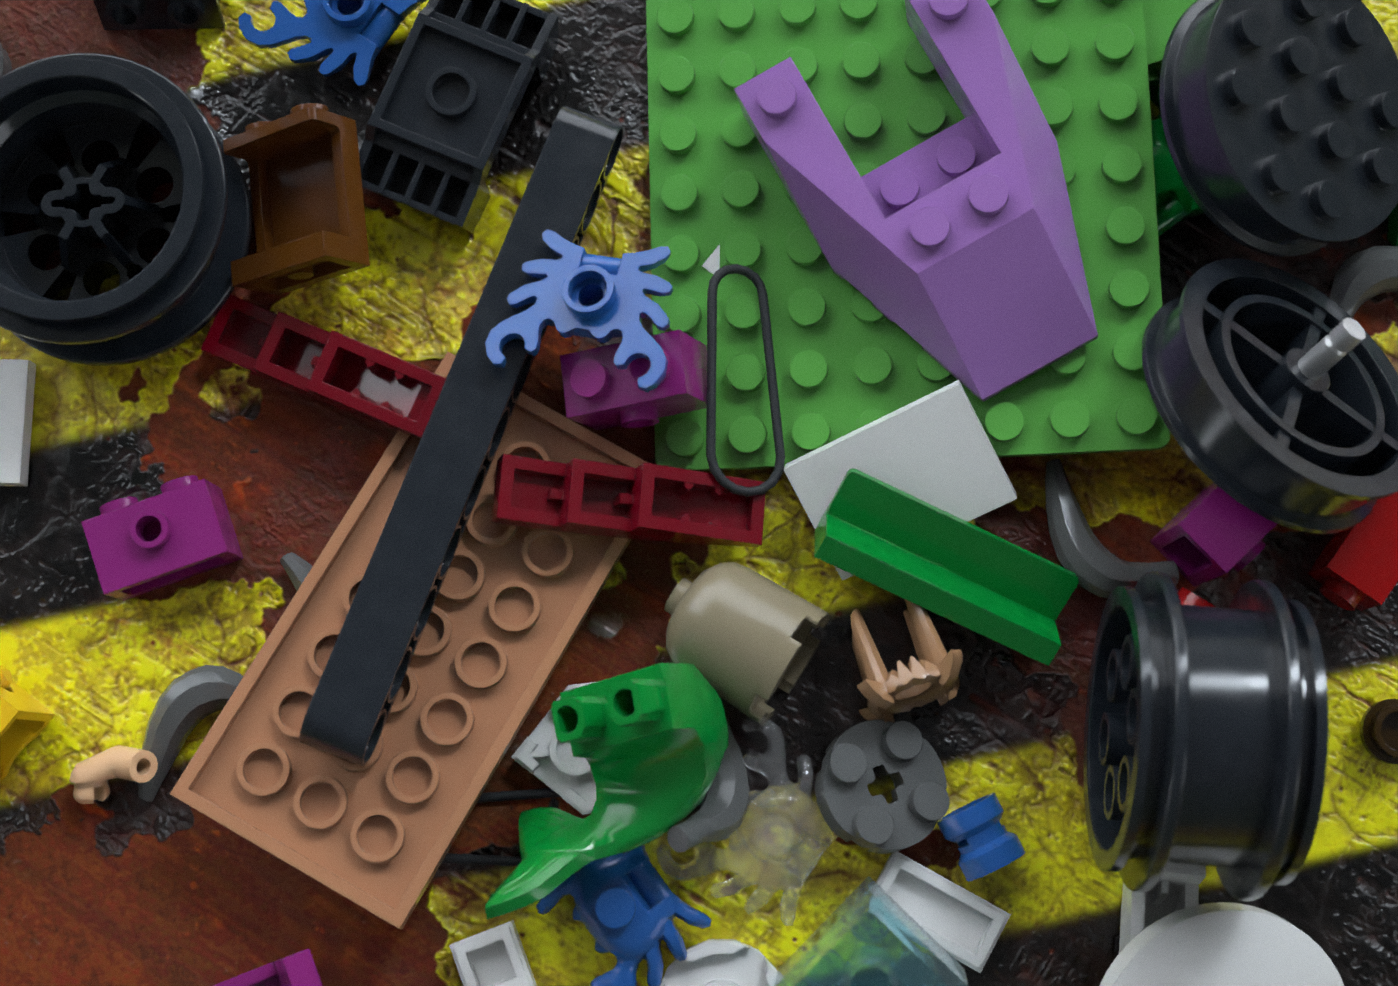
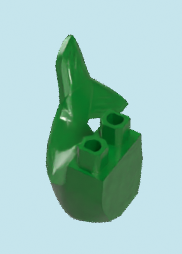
M658 663L561 692V699L552 702L551 712L556 738L560 743H570L573 757L586 758L596 784L597 799L591 815L583 819L553 807H537L520 813L518 826L519 849L522 861L487 901L484 908L487 919L510 913L545 898L567 878L591 861L635 850L661 837L670 828L684 820L702 802L713 785L724 752L728 748L729 730L724 707L717 691L693 664Z

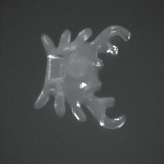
M747 718L741 726L746 733L750 731L763 732L768 739V748L760 756L746 754L743 757L745 767L766 777L769 782L768 787L763 791L751 790L749 792L746 814L741 826L728 837V847L718 849L710 842L700 843L694 846L695 857L690 863L678 864L671 858L670 847L661 844L656 849L657 861L664 873L677 881L694 880L722 870L733 872V878L716 883L710 888L711 895L715 898L736 895L745 888L757 884L758 888L745 902L744 910L747 914L755 913L765 906L775 892L781 889L783 890L780 903L781 921L785 926H792L796 918L800 892L806 879L826 849L839 836L825 822L817 800L812 801L811 793L814 774L811 758L807 755H799L797 760L798 782L793 783L789 780L786 771L785 740L781 729L771 720H768L761 726L751 718Z

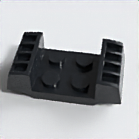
M429 0L426 7L418 13L367 123L365 139L359 151L362 188L473 233L491 197L485 179L531 78L543 82L559 41L558 16L517 0Z

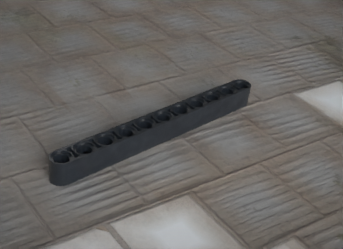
M563 106L558 112L307 709L300 730V743L361 766L366 765L372 756L536 357L527 353L523 340L514 339L507 342L502 350V354L507 361L505 367L495 368L487 357L485 342L491 329L497 324L527 310L535 304L531 303L519 308H512L507 300L508 295L521 286L543 280L524 274L522 264L537 259H561L543 241L542 233L549 229L573 244L581 246L616 161L622 142L623 126L567 106ZM548 325L542 330L541 342L543 340Z

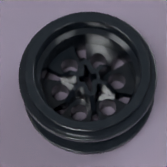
M71 53L55 55L25 64L1 76L0 327L10 331L21 341L42 353L71 363L91 366H115L150 359L175 348L199 332L214 318L235 289L232 286L230 262L248 256L252 232V211L247 183L235 157L224 154L222 137L209 124L207 118L195 102L180 87L155 70L129 59L106 54ZM145 134H150L160 139L142 163L138 165L136 158ZM68 146L75 165L73 166L67 161L59 167L51 157ZM119 156V159L102 163L109 157ZM173 182V189L165 200L151 203V196L159 185ZM99 201L101 207L94 208V202ZM89 213V219L85 220V214ZM13 219L33 221L39 226V229L12 235ZM122 230H128L125 237L122 240H120L118 237L120 232ZM92 242L104 243L107 247L99 249L90 246ZM166 242L160 250V252L152 260L154 250L159 245ZM60 249L61 263L56 268L46 270V261L53 251ZM142 268L143 270L135 276L134 272ZM119 274V286L99 295L100 286L103 281L109 276ZM72 287L67 301L54 300L62 289Z
M1158 571L1144 574L1137 582L1135 588L1128 586L1116 587L1105 604L1096 634L1085 713L1084 801L1088 837L1096 865L1104 872H1119L1123 883L1133 892H1148L1153 889L1159 882L1167 863L1215 866L1226 891L1233 898L1240 901H1255L1267 892L1271 885L1285 886L1289 884L1302 869L1314 839L1323 799L1327 766V680L1322 647L1310 612L1300 601L1285 599L1278 587L1272 582L1261 579L1250 580L1245 583L1234 596L1229 608L1181 605L1178 592L1171 578L1167 574Z

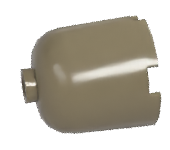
M735 562L719 563L704 570L693 582L683 578L670 594L664 607V611L672 615L666 631V649L674 663L693 664L717 691L720 698L762 726L775 713V709L766 703L778 688L788 694L793 690L821 640L811 635V631L813 628L817 629L820 626L824 628L830 620V615L816 605L746 566Z

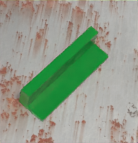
M854 468L847 471L814 532V557L1049 666L1061 647L1055 620L1079 583L1076 573Z

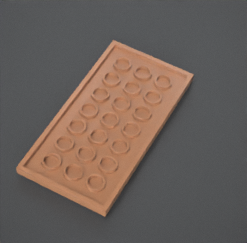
M447 352L436 369L435 374L447 378L456 356ZM522 392L513 410L384 729L367 764L361 766L300 743L299 737L307 709L420 443V438L401 431H397L170 792V795L399 929L404 928L631 539L560 532L491 522L497 459L503 454L565 464L573 458L637 468L643 462L648 463Z

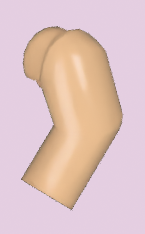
M123 745L113 746L75 765L69 782L74 783L73 797L81 804H93L94 800L103 802L110 794L108 780L120 778L145 783L155 776L158 762L156 756L148 750Z

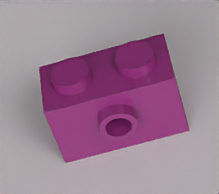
M679 329L651 335L661 346L667 358L668 366L666 377L657 388L649 392L641 391L637 384L638 378L649 371L651 362L644 358H638L633 360L625 370H619L613 362L614 356L621 342L560 355L567 418L595 430L617 426L623 428H643L659 423V418L705 409L707 398L706 345Z
M195 475L179 477L160 486L162 494L139 502L137 497L116 499L105 503L99 508L101 515L81 521L103 594L124 601L244 559L221 488L206 479L199 480L198 476Z
M1212 483L1201 490L1150 542L1168 561H1174L1178 571L1195 587L1226 574L1232 567L1237 572L1243 569L1266 547V544L1261 539L1277 523L1251 511L1233 499L1215 483Z

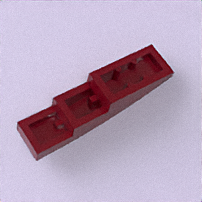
M233 295L229 296L224 306L218 311L201 347V350L207 355L420 439L446 381V378L341 333L333 330L329 333L280 311L278 314Z
M503 454L497 459L491 522L626 539L759 547L762 545L766 493L751 497L732 494L719 485L712 473L644 462L637 468L576 458L565 464ZM725 476L736 485L744 487L759 486L763 483L762 481Z

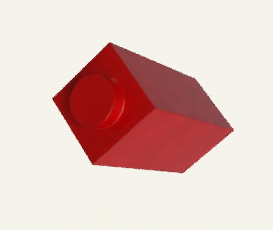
M1398 492L1392 496L1376 500L1371 512L1361 522L1350 529L1335 533L1307 573L1322 584L1319 589L1322 595L1337 606L1349 611H1354L1355 608L1362 611L1380 606L1398 582Z

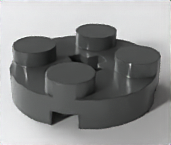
M882 719L869 720L844 731L829 744L822 761L821 771L816 776L815 794L817 804L827 825L844 841L852 840L860 847L869 848L868 852L889 854L915 845L932 832L938 820L945 816L949 809L950 799L946 791L947 783L942 763L933 747L922 737L919 729L906 721H887L885 723ZM873 770H881L882 774L890 776L895 788L891 791L893 800L888 804L883 795L872 797L867 785L875 780Z

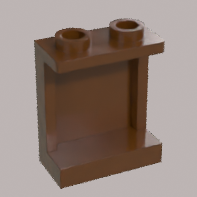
M305 103L291 108L289 115L274 121L250 123L245 127V132L223 140L225 155L243 159L249 165L257 252L230 262L232 286L278 296L370 266L356 120L329 112V108L323 104Z

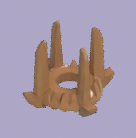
M906 599L907 609L903 611L919 662L914 656H911L907 667L899 660L897 661V671L892 669L889 673L887 672L860 610L856 608L850 615L852 648L863 681L857 687L862 695L867 698L868 708L860 709L859 713L868 721L882 719L885 723L887 721L895 722L893 715L910 711L914 707H922L935 700H938L941 706L956 697L960 687L958 676L962 664L961 649H951L947 653L927 610Z

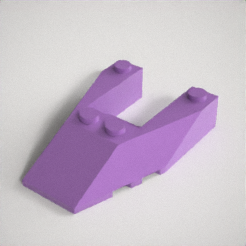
M905 0L907 23L965 118L864 176L860 177L791 57L734 88L744 117L832 270L862 293L880 313L891 322L894 321L917 341L927 354L984 402L1096 340L1098 333L1057 140L994 12L986 0Z

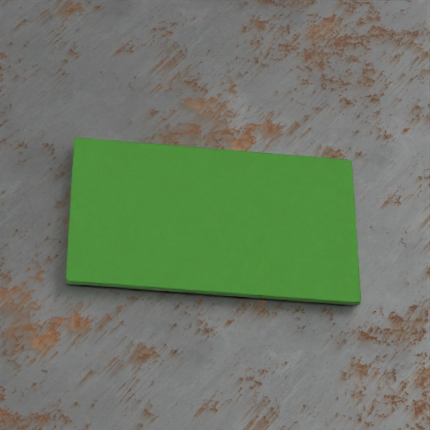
M646 0L651 249L668 246L671 251L668 260L651 271L652 275L670 282L673 287V292L669 296L652 295V301L660 305L670 320V326L665 331L659 330L653 324V335L679 329L707 347V292L709 281L713 274L702 267V265L719 244L720 268L725 265L739 264L749 267L756 272L764 282L768 295L785 449V464L957 381L953 375L927 354L917 341L894 321L888 320L873 306L870 300L832 270L744 117L734 88L791 57L860 177L864 176L965 118L907 23L905 0ZM986 0L994 12L1057 140L1098 338L984 402L962 383L961 385L998 458L1161 450L1170 440V431L1161 418L1150 395L1142 365V340L1145 329L1150 319L1162 307L1144 0ZM728 274L723 277L717 289L716 458L721 471L774 468L776 460L758 294L752 281L740 274ZM706 408L659 418V423L655 424V461L657 465L700 472L710 471L706 457Z

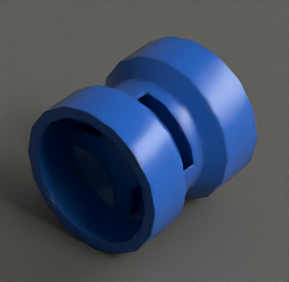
M990 793L947 814L937 822L945 840L958 844L959 848L957 849L960 853L958 865L968 882L986 876L1008 865L1025 853L1017 835L1008 832L1005 826L1001 825L1000 820L1004 810L995 793Z

